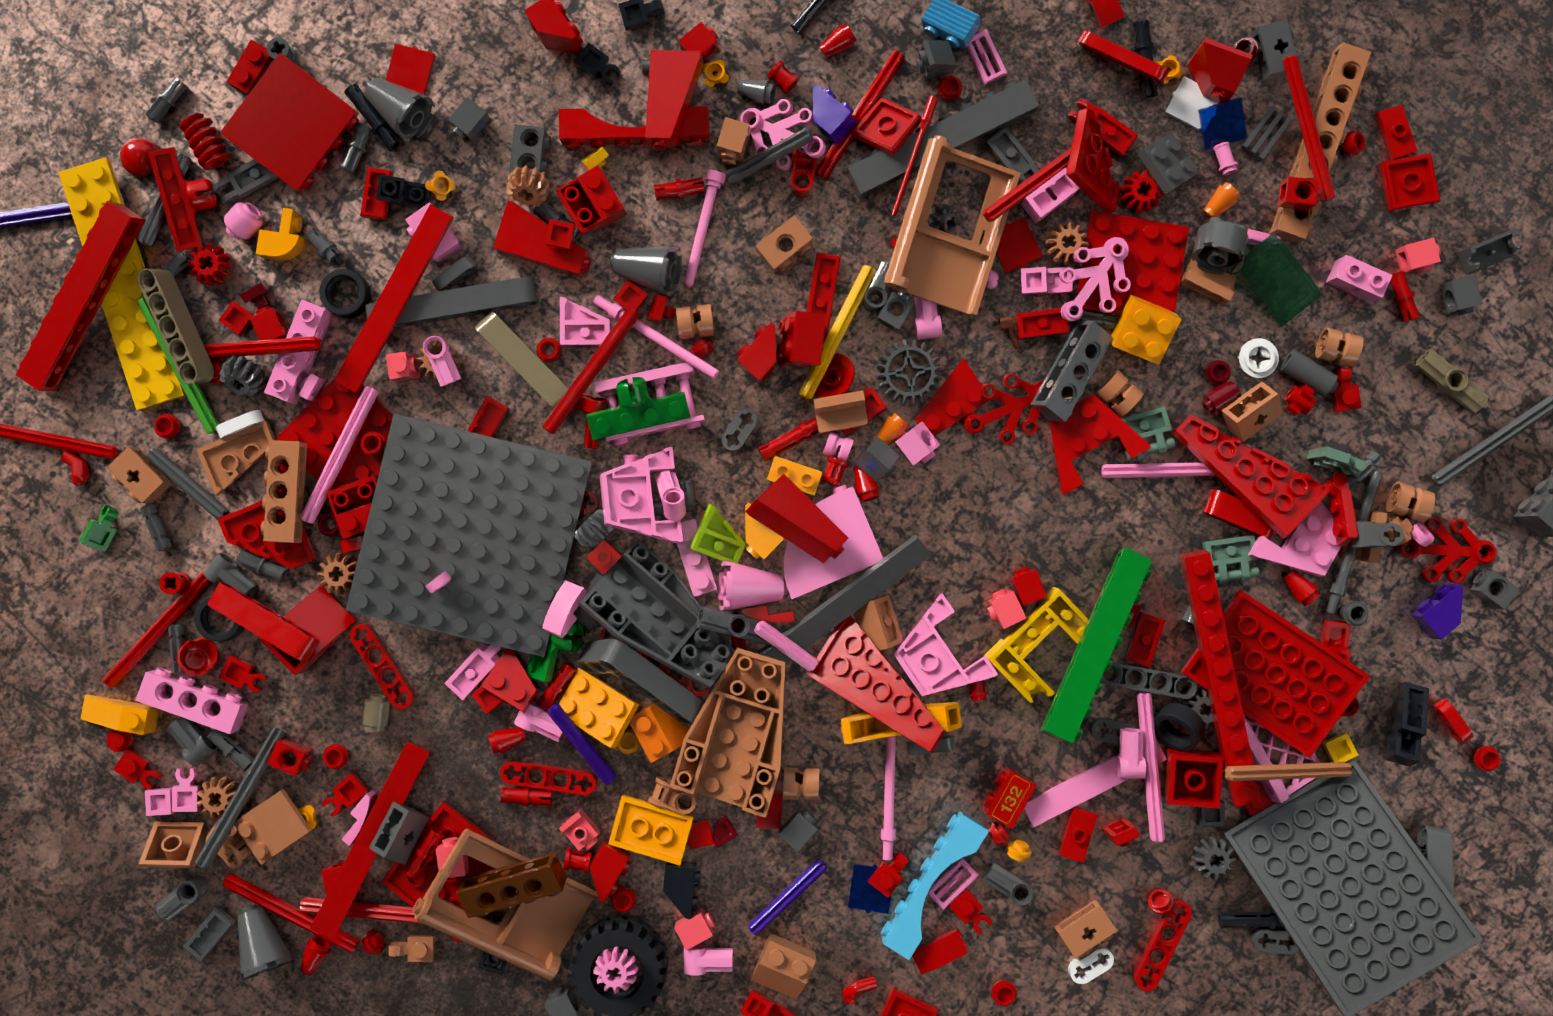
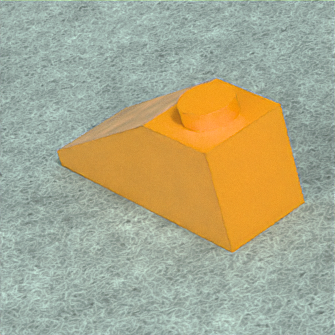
M86 694L81 720L117 731L145 735L156 731L160 709L147 704Z

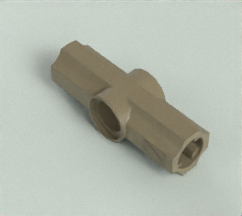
M1433 349L1427 350L1416 361L1415 367L1435 382L1436 388L1440 392L1449 394L1470 413H1476L1488 402L1489 396L1469 380L1465 371L1455 369ZM1450 376L1454 378V386H1451L1449 383Z

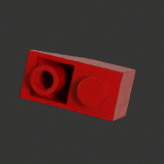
M606 839L603 841L590 865L599 901L603 903L607 896L610 898L614 896L619 887V884L615 883L620 874L625 876L631 865V862L628 861L631 853L622 848L609 845V841Z

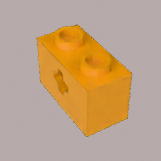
M775 456L767 481L774 483L785 474L803 493L815 496L822 471Z

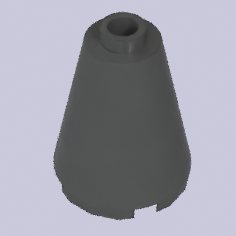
M381 78L370 80L365 87L366 99L401 139L409 142L412 141L409 138L413 136L419 138L433 121L434 114L431 113L432 106L435 108V104L427 95Z
M677 246L618 249L611 256L610 267L619 276L662 295L671 296L675 292V290H671L673 284H678L680 279L682 256H677L676 251H680V248Z
M257 904L241 909L242 914L237 917L240 973L242 979L246 980L259 976L261 973L270 972L293 961L291 953L264 908H257Z

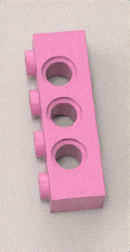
M301 299L286 338L314 336L320 338L322 343L333 313ZM318 351L279 354L264 393L297 404L300 398V384L305 377L309 376Z
M157 668L156 670L145 672L135 701L227 734L239 731L249 703L241 700V696L233 693H227V695L219 693V689L211 685L200 686L194 684L195 680L189 677L180 676L178 678L172 676V672L167 669ZM168 685L173 688L172 697L167 694ZM191 694H194L197 698L196 705H193L190 701ZM215 702L221 707L219 714L213 709Z

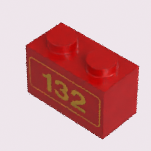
M1006 767L1004 771L1001 770L994 781L996 787L992 793L988 792L985 796L982 806H984L983 811L986 815L1013 829L1037 785L1032 780Z

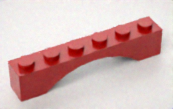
M688 106L674 147L679 146L680 143L702 146L704 142H710L708 106ZM584 108L559 109V140L567 148L576 149L580 148L581 145L604 148L605 144H615L616 147L620 148L630 147V144H640L642 147H649L645 138L646 126L624 127L610 124L594 117Z

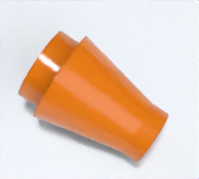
M1227 182L1223 186L1219 185L1211 200L1203 209L1204 214L1209 218L1219 216L1238 202L1237 199L1240 197V193Z
M895 413L892 417L889 415L876 437L878 436L889 445L906 434V430L910 426Z

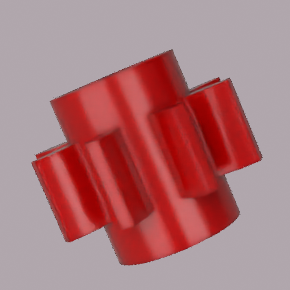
M1306 384L1300 388L1296 385L1293 386L1284 397V401L1288 404L1285 409L1294 416L1296 414L1299 415L1300 412L1306 415L1317 401L1312 396L1315 391Z

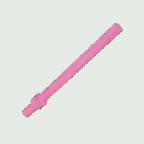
M600 295L594 299L593 303L608 312V316L616 321L619 320L625 311L619 304H612ZM638 319L632 326L633 329L711 378L715 379L718 376L719 370Z
M896 736L886 737L884 828H881L883 860H893V840H896V829H894Z

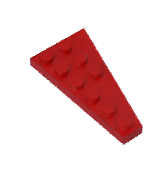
M1190 415L1172 433L1283 539L1300 524L1333 488L1327 484L1322 485L1312 480L1313 477L1306 473H1298L1291 469L1289 464L1255 447L1250 448L1242 444V440L1234 436L1231 438L1219 432L1217 427L1193 415Z

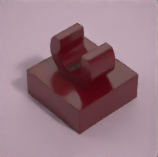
M263 280L240 294V297L244 303L253 299L259 309L271 303L263 293L270 289V286L266 280Z

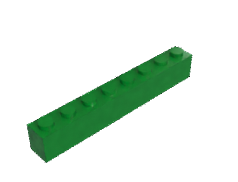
M1126 547L1118 551L1039 732L1066 745L1073 744L1074 741L1077 742L1083 732V728L1080 727L1082 721L1091 714L1093 704H1091L1094 694H1099L1103 686V681H1101L1104 671H1109L1113 663L1111 654L1114 649L1117 650L1123 640V636L1120 635L1124 626L1127 627L1133 616V613L1130 612L1133 604L1139 602L1143 591L1140 590L1143 581L1147 582L1152 573V568H1150L1152 559Z

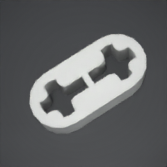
M254 410L216 426V430L220 439L265 420L261 410Z
M1103 945L1095 946L1085 957H1077L1071 961L1068 966V973L1075 983L1086 984L1112 967L1114 963L1113 954ZM1099 953L1106 955L1104 963L1097 961ZM1078 966L1084 969L1083 971L1085 975L1082 977H1080L1079 974H1076V968Z

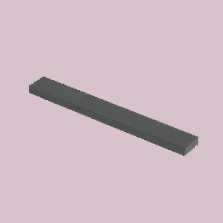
M915 534L782 634L802 649H806L931 556L930 552ZM771 644L766 645L757 652V654L786 663L791 660V658Z

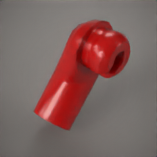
M65 451L60 460L71 466L72 483L76 486H83L89 477L88 463L74 453Z
M873 976L845 987L842 991L844 1002L846 1004H854L857 1001V994L877 989L876 979Z

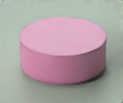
M1416 522L1412 525L1414 528L1410 535L1420 545L1427 547L1434 541L1433 534L1423 524Z
M445 571L425 587L433 594L451 581V577Z

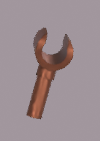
M1009 316L998 318L1000 331L1008 330L1014 348H1020L1021 346L1014 330V319Z

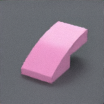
M1072 267L1021 269L1022 294L1073 293V282L1065 284L1059 278V274L1063 269ZM1068 271L1064 273L1065 279L1070 280L1072 277L1071 273Z
M565 580L549 607L543 623V630L563 639L577 620L573 613L581 600L588 594L586 590Z
M373 790L367 793L350 813L357 821L342 838V841L348 846L355 842L376 801L377 793Z

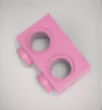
M1066 168L1032 192L1021 203V206L1035 224L1074 196L1080 189L1066 175Z

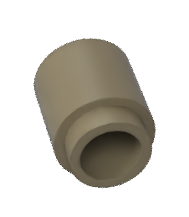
M372 694L370 698L365 699L362 723L365 725V731L384 732L385 726H388L390 701L386 699L385 695Z

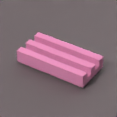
M987 29L975 34L966 49L983 85L986 86L992 81L995 82L1001 77H1006L1008 73ZM980 38H983L999 72L995 73L979 40ZM972 42H974V44H975V46H976V48H977V50H978V52H979V54H980V56H981V58H982V60H983V62H984V64H985V66H986V68H987V71H988V73H989V75H990L989 77L987 76V74H986V72H985V70H984V68H983V66H982V63H981V61H980V59H979V57H978V55H977V53H976V51H975V49H974V47H973V45H972Z
M961 858L934 881L928 895L944 910L979 874L964 858ZM963 865L964 867L935 894L934 891ZM969 871L970 875L941 901L940 898Z

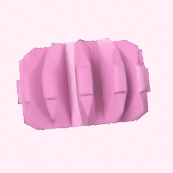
M614 947L612 952L606 949L602 954L603 957L597 958L596 964L598 966L595 967L594 974L599 976L596 980L597 984L605 983V991L610 987H613L615 994L619 992L620 988L626 991L629 989L630 984L636 981L637 977L635 974L639 968L637 965H634L635 956L627 957L628 949H625L623 953L619 952L618 947ZM614 968H618L619 971L615 972Z

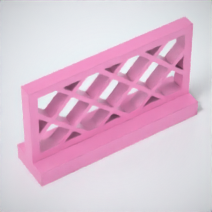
M1244 715L1254 765H1273L1269 759L1271 750L1282 752L1279 764H1286L1288 754L1298 757L1296 764H1303L1304 759L1310 760L1311 763H1320L1315 753L1309 758L1300 751L1299 754L1289 751L1290 745L1285 741L1283 749L1272 746L1275 735L1270 731L1267 744L1260 743L1257 738L1259 727L1265 728L1255 721H1248ZM1315 778L1293 779L1292 785L1287 788L1282 783V779L1258 781L1263 785L1272 802L1283 803L1289 799L1288 795Z

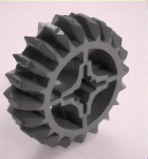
M903 339V347H900L896 341L893 343L895 351L889 347L885 348V352L889 357L880 355L879 360L885 364L876 365V369L883 371V373L876 374L875 378L878 380L884 379V382L880 383L878 387L882 389L887 386L888 390L883 394L885 397L891 392L894 394L891 402L895 403L898 397L902 398L901 406H905L907 399H910L911 406H915V398H918L922 404L925 402L923 394L932 398L933 393L930 388L933 390L939 389V385L934 383V381H941L943 377L935 374V372L942 371L943 367L934 366V363H937L940 357L937 356L931 359L930 356L935 350L931 348L926 353L924 351L927 345L925 342L918 348L916 347L917 339H913L911 346H908L907 339ZM910 353L921 357L927 366L916 365ZM903 354V366L894 371H889L891 361L898 355ZM907 365L911 371L917 372L911 376V380L908 378V375H903L902 371L907 369ZM929 374L925 387L915 392L916 378ZM890 379L902 380L908 392L896 388Z

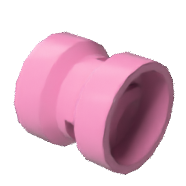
M830 432L822 454L826 456L833 455L839 460L846 462L854 440L848 437L841 438L837 433Z

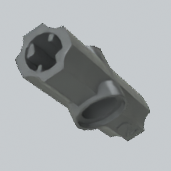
M702 606L696 620L697 628L724 634L728 637L770 645L769 642L754 631L756 625L760 622L759 620ZM735 619L740 624V628L736 633L731 627Z

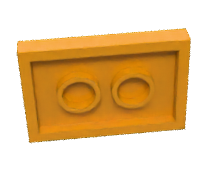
M578 668L559 703L576 726L612 749H615L639 706L637 702L581 668Z
M623 794L609 845L681 865L695 815L680 814L670 809L656 806L648 801Z

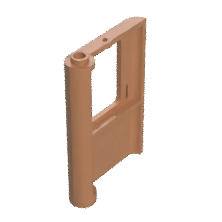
M936 135L934 138L928 139L884 285L961 313L977 315L1009 213L1008 210L996 220L988 222L983 216V211L1017 187L1021 173L954 149L948 143L949 140L947 138ZM947 161L990 177L988 189L971 240L932 228L927 223Z
M465 829L423 899L419 898L415 903L412 911L415 913L414 919L551 981L559 970L561 952L592 900L598 897L597 891L567 877L563 891L558 895L538 898L528 904L514 905L506 911L502 920L498 923L479 916L468 918L462 907L439 897V892L461 856L468 855L495 869L526 861L529 858L469 829Z

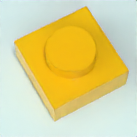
M599 147L581 162L587 170L597 165L601 168L607 163L605 158L609 155L603 147Z
M1342 732L1322 742L1331 763L1346 762L1359 756L1347 732Z

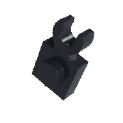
M587 43L574 61L576 67L592 78L596 79L599 74L602 75L604 82L610 86L613 85V81L607 77L610 72H615L617 75L621 74L616 65H607L609 57L590 43Z

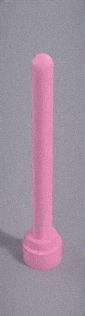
M708 169L705 176L708 188L684 280V285L687 288H691L694 285L717 189L724 185L726 174L716 170Z

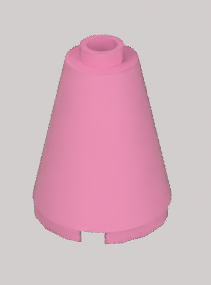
M723 561L721 563V566H725L724 572H719L718 600H723L724 606H719L721 611H730L780 601L783 595H787L788 589L782 575L730 561Z

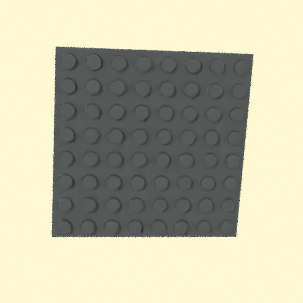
M394 413L346 611L545 657L550 633L544 631L542 627L549 607L563 584L592 461ZM447 571L451 581L435 593H430L425 586L437 576Z

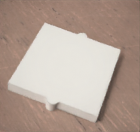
M1184 76L1176 91L1171 94L1172 99L1164 113L1203 133L1210 118L1215 116L1214 111L1218 103L1203 96L1197 82Z

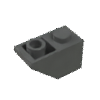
M925 40L922 42L921 49L918 51L916 66L919 74L924 75L925 81L954 72L956 62L949 41Z

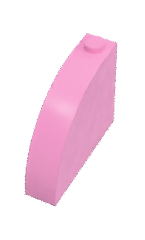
M845 484L832 490L834 495L815 504L848 537L842 545L845 550L835 560L830 557L822 563L793 543L787 542L784 555V576L791 599L870 567L883 559L853 486L847 488Z

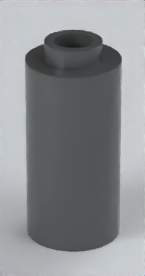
M1295 349L1285 357L1279 368L1281 372L1303 385L1306 384L1322 397L1326 394L1331 395L1339 384L1336 381L1337 375Z

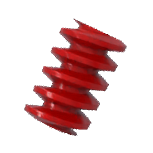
M202 113L192 114L182 120L179 127L184 132L185 139L189 141V146L193 149L194 156L198 158L199 165L204 170H213L222 166L231 159V155L223 153L227 147L224 144H219L222 141L221 136H214L217 133V128L210 127L213 124L212 119H203L204 114Z

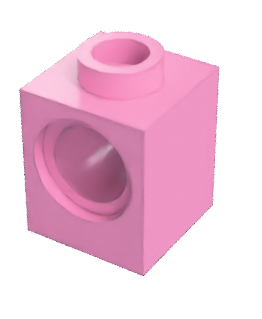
M923 421L896 441V444L913 466L920 460L923 463L929 461L936 455L933 450L940 446Z

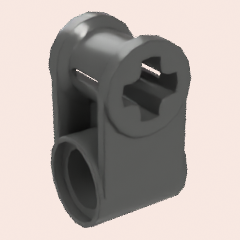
M1356 522L1358 537L1351 542V547H1394L1403 540L1404 531L1401 526L1395 523ZM1389 528L1393 529V533H1398V537L1394 538L1393 542H1389V538L1384 537V533H1387Z

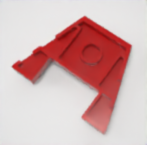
M1094 394L1077 402L1073 408L1072 415L1066 422L1049 420L1063 494L1084 484L1072 461L1117 436L1120 438L1131 459L1151 448L1147 441Z

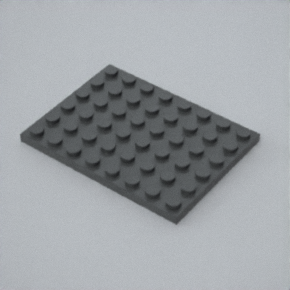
M1354 758L1346 762L1352 766V774L1349 777L1319 778L1289 795V799L1283 803H1275L1223 834L1342 1016L1355 1015L1484 940Z

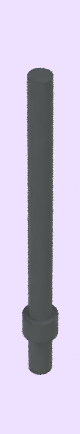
M1373 471L1356 522L1368 521L1383 477L1382 472ZM1351 542L1348 544L1336 582L1332 583L1330 589L1332 594L1326 612L1336 615L1341 598L1345 597L1348 588L1346 583L1358 548L1351 547Z

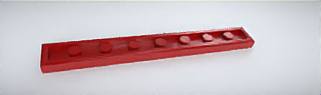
M431 204L429 205L335 377V382L355 393H359L452 223L453 216Z
M409 741L406 742L310 926L311 930L334 939L377 856L376 852L369 849L392 803L396 802L403 805L430 751Z

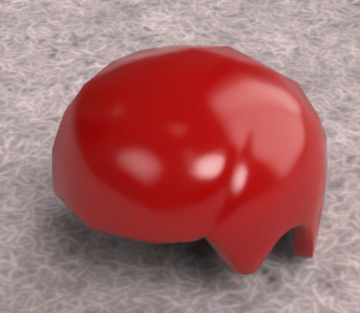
M134 138L126 142L120 151V160L123 168L133 176L145 177L152 174L153 169L148 152L160 150L159 146L150 139Z
M204 637L188 640L178 651L177 663L181 671L194 677L203 676L216 666L219 651L214 642Z

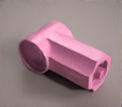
M914 296L916 339L942 337V323L937 312V304Z
M438 336L428 337L424 341L423 350L429 358L440 386L443 387L462 379L449 350L447 340ZM436 340L440 341L443 347L441 353L437 355L433 354L430 350L432 342Z
M669 469L660 471L655 476V483L663 505L664 516L672 521L680 520L686 514L684 492L680 488L675 472H671Z
M531 702L525 713L519 711L514 721L515 725L524 730L536 731L559 742L563 735V732L551 719L548 712L539 707L535 702Z
M1120 729V754L1116 759L1118 779H1145L1146 761L1143 756L1142 729Z
M697 944L688 950L684 947V974L686 975L733 971V948H706L705 945Z

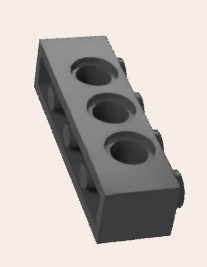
M1077 321L1030 405L1050 421L1066 422L1072 415L1073 408L1079 397L1083 395L1089 379L1096 372L1097 365L1102 356L1107 352L1113 337L1094 321Z

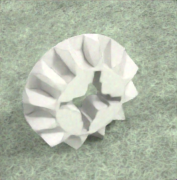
M1262 338L1252 339L1245 343L1237 357L1240 362L1239 368L1243 369L1246 375L1255 378L1269 376L1275 371L1279 362V354L1276 347L1270 341ZM1257 351L1260 357L1267 359L1259 362L1258 366L1255 360L1249 359V357L1256 355Z

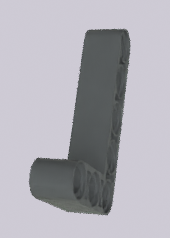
M617 639L589 641L576 662L578 667L590 674H614L670 716L688 727H691L705 703L628 645Z
M1113 662L1111 665L1114 670L1113 676L1110 679H1105L1103 673L1101 678L1103 684L1182 699L1193 697L1197 691L1196 682L1188 676ZM1136 671L1138 673V680L1131 684L1129 683L1128 676L1131 672ZM1160 675L1163 683L1159 688H1155L1153 680L1156 676ZM1185 680L1187 689L1180 693L1178 684ZM1090 715L1087 719H1083L1080 726L1083 729L1088 725Z
M1421 825L1417 833V847L1454 898L1451 831Z

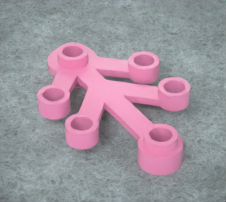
M781 99L776 105L762 111L756 108L745 110L741 114L740 121L750 124L751 119L756 118V122L750 125V133L756 148V155L768 148L764 144L761 130L769 133L772 145H775L795 134L787 129L801 123L803 125L811 124L813 122L811 110L802 108L797 114L774 124L767 122L766 120L778 114L788 116L792 113V104L787 99ZM788 104V108L785 111H781L782 106ZM809 113L808 119L802 120L803 115ZM813 136V140L810 143L801 147L811 158L821 157L826 150L825 143L818 136ZM820 145V149L817 152H813L814 146ZM786 155L776 160V165L781 170L787 171L792 167V159ZM783 159L788 160L785 166H781V161Z
M1113 237L1106 241L1104 247L1093 249L1081 247L1074 252V259L1078 263L1087 262L1091 258H1104L1098 266L1075 270L1073 268H1065L1060 272L1059 278L1065 284L1077 279L1089 278L1074 301L1067 302L1062 306L1061 316L1064 320L1072 322L1081 318L1083 314L1082 306L1097 285L1101 300L1099 303L1100 310L1104 313L1115 310L1116 301L1111 298L1107 274L1112 264L1116 279L1113 284L1115 291L1119 293L1126 292L1131 286L1130 280L1125 277L1123 260L1129 252L1128 244L1124 239ZM1114 245L1119 246V254L1114 253ZM1080 251H1084L1086 254L1084 260L1079 258ZM1066 271L1071 273L1072 277L1070 280H1066L1064 277ZM1120 280L1125 282L1124 289H1121L1118 285ZM1105 301H1109L1111 303V308L1109 310H1107L1104 307ZM1071 306L1077 309L1075 316L1070 313Z

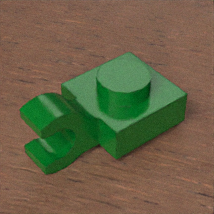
M104 504L99 514V520L90 519L79 541L84 545L106 552L117 531L111 525L116 519L118 511L114 510V507Z

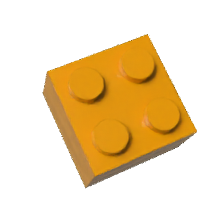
M1130 295L1111 334L1113 338L1110 343L1113 347L1159 365L1182 319L1170 310Z

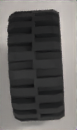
M616 915L612 920L607 917L601 919L599 924L594 923L590 926L588 931L580 938L570 961V984L572 986L575 985L573 993L576 998L584 1000L582 1006L586 1010L590 1007L595 1009L594 1015L601 1016L603 1013L608 1016H631L635 1013L636 1016H639L645 1012L646 1007L651 1008L656 1002V998L660 996L667 976V949L665 944L659 941L661 936L658 932H652L650 930L651 925L645 921L643 924L636 922L638 918L630 916V919L627 920L623 919V915ZM619 946L633 951L639 957L643 965V973L636 984L629 986V989L626 991L620 988L619 992L615 994L613 987L605 991V983L597 984L596 980L599 976L594 974V969L596 967V960L603 950Z

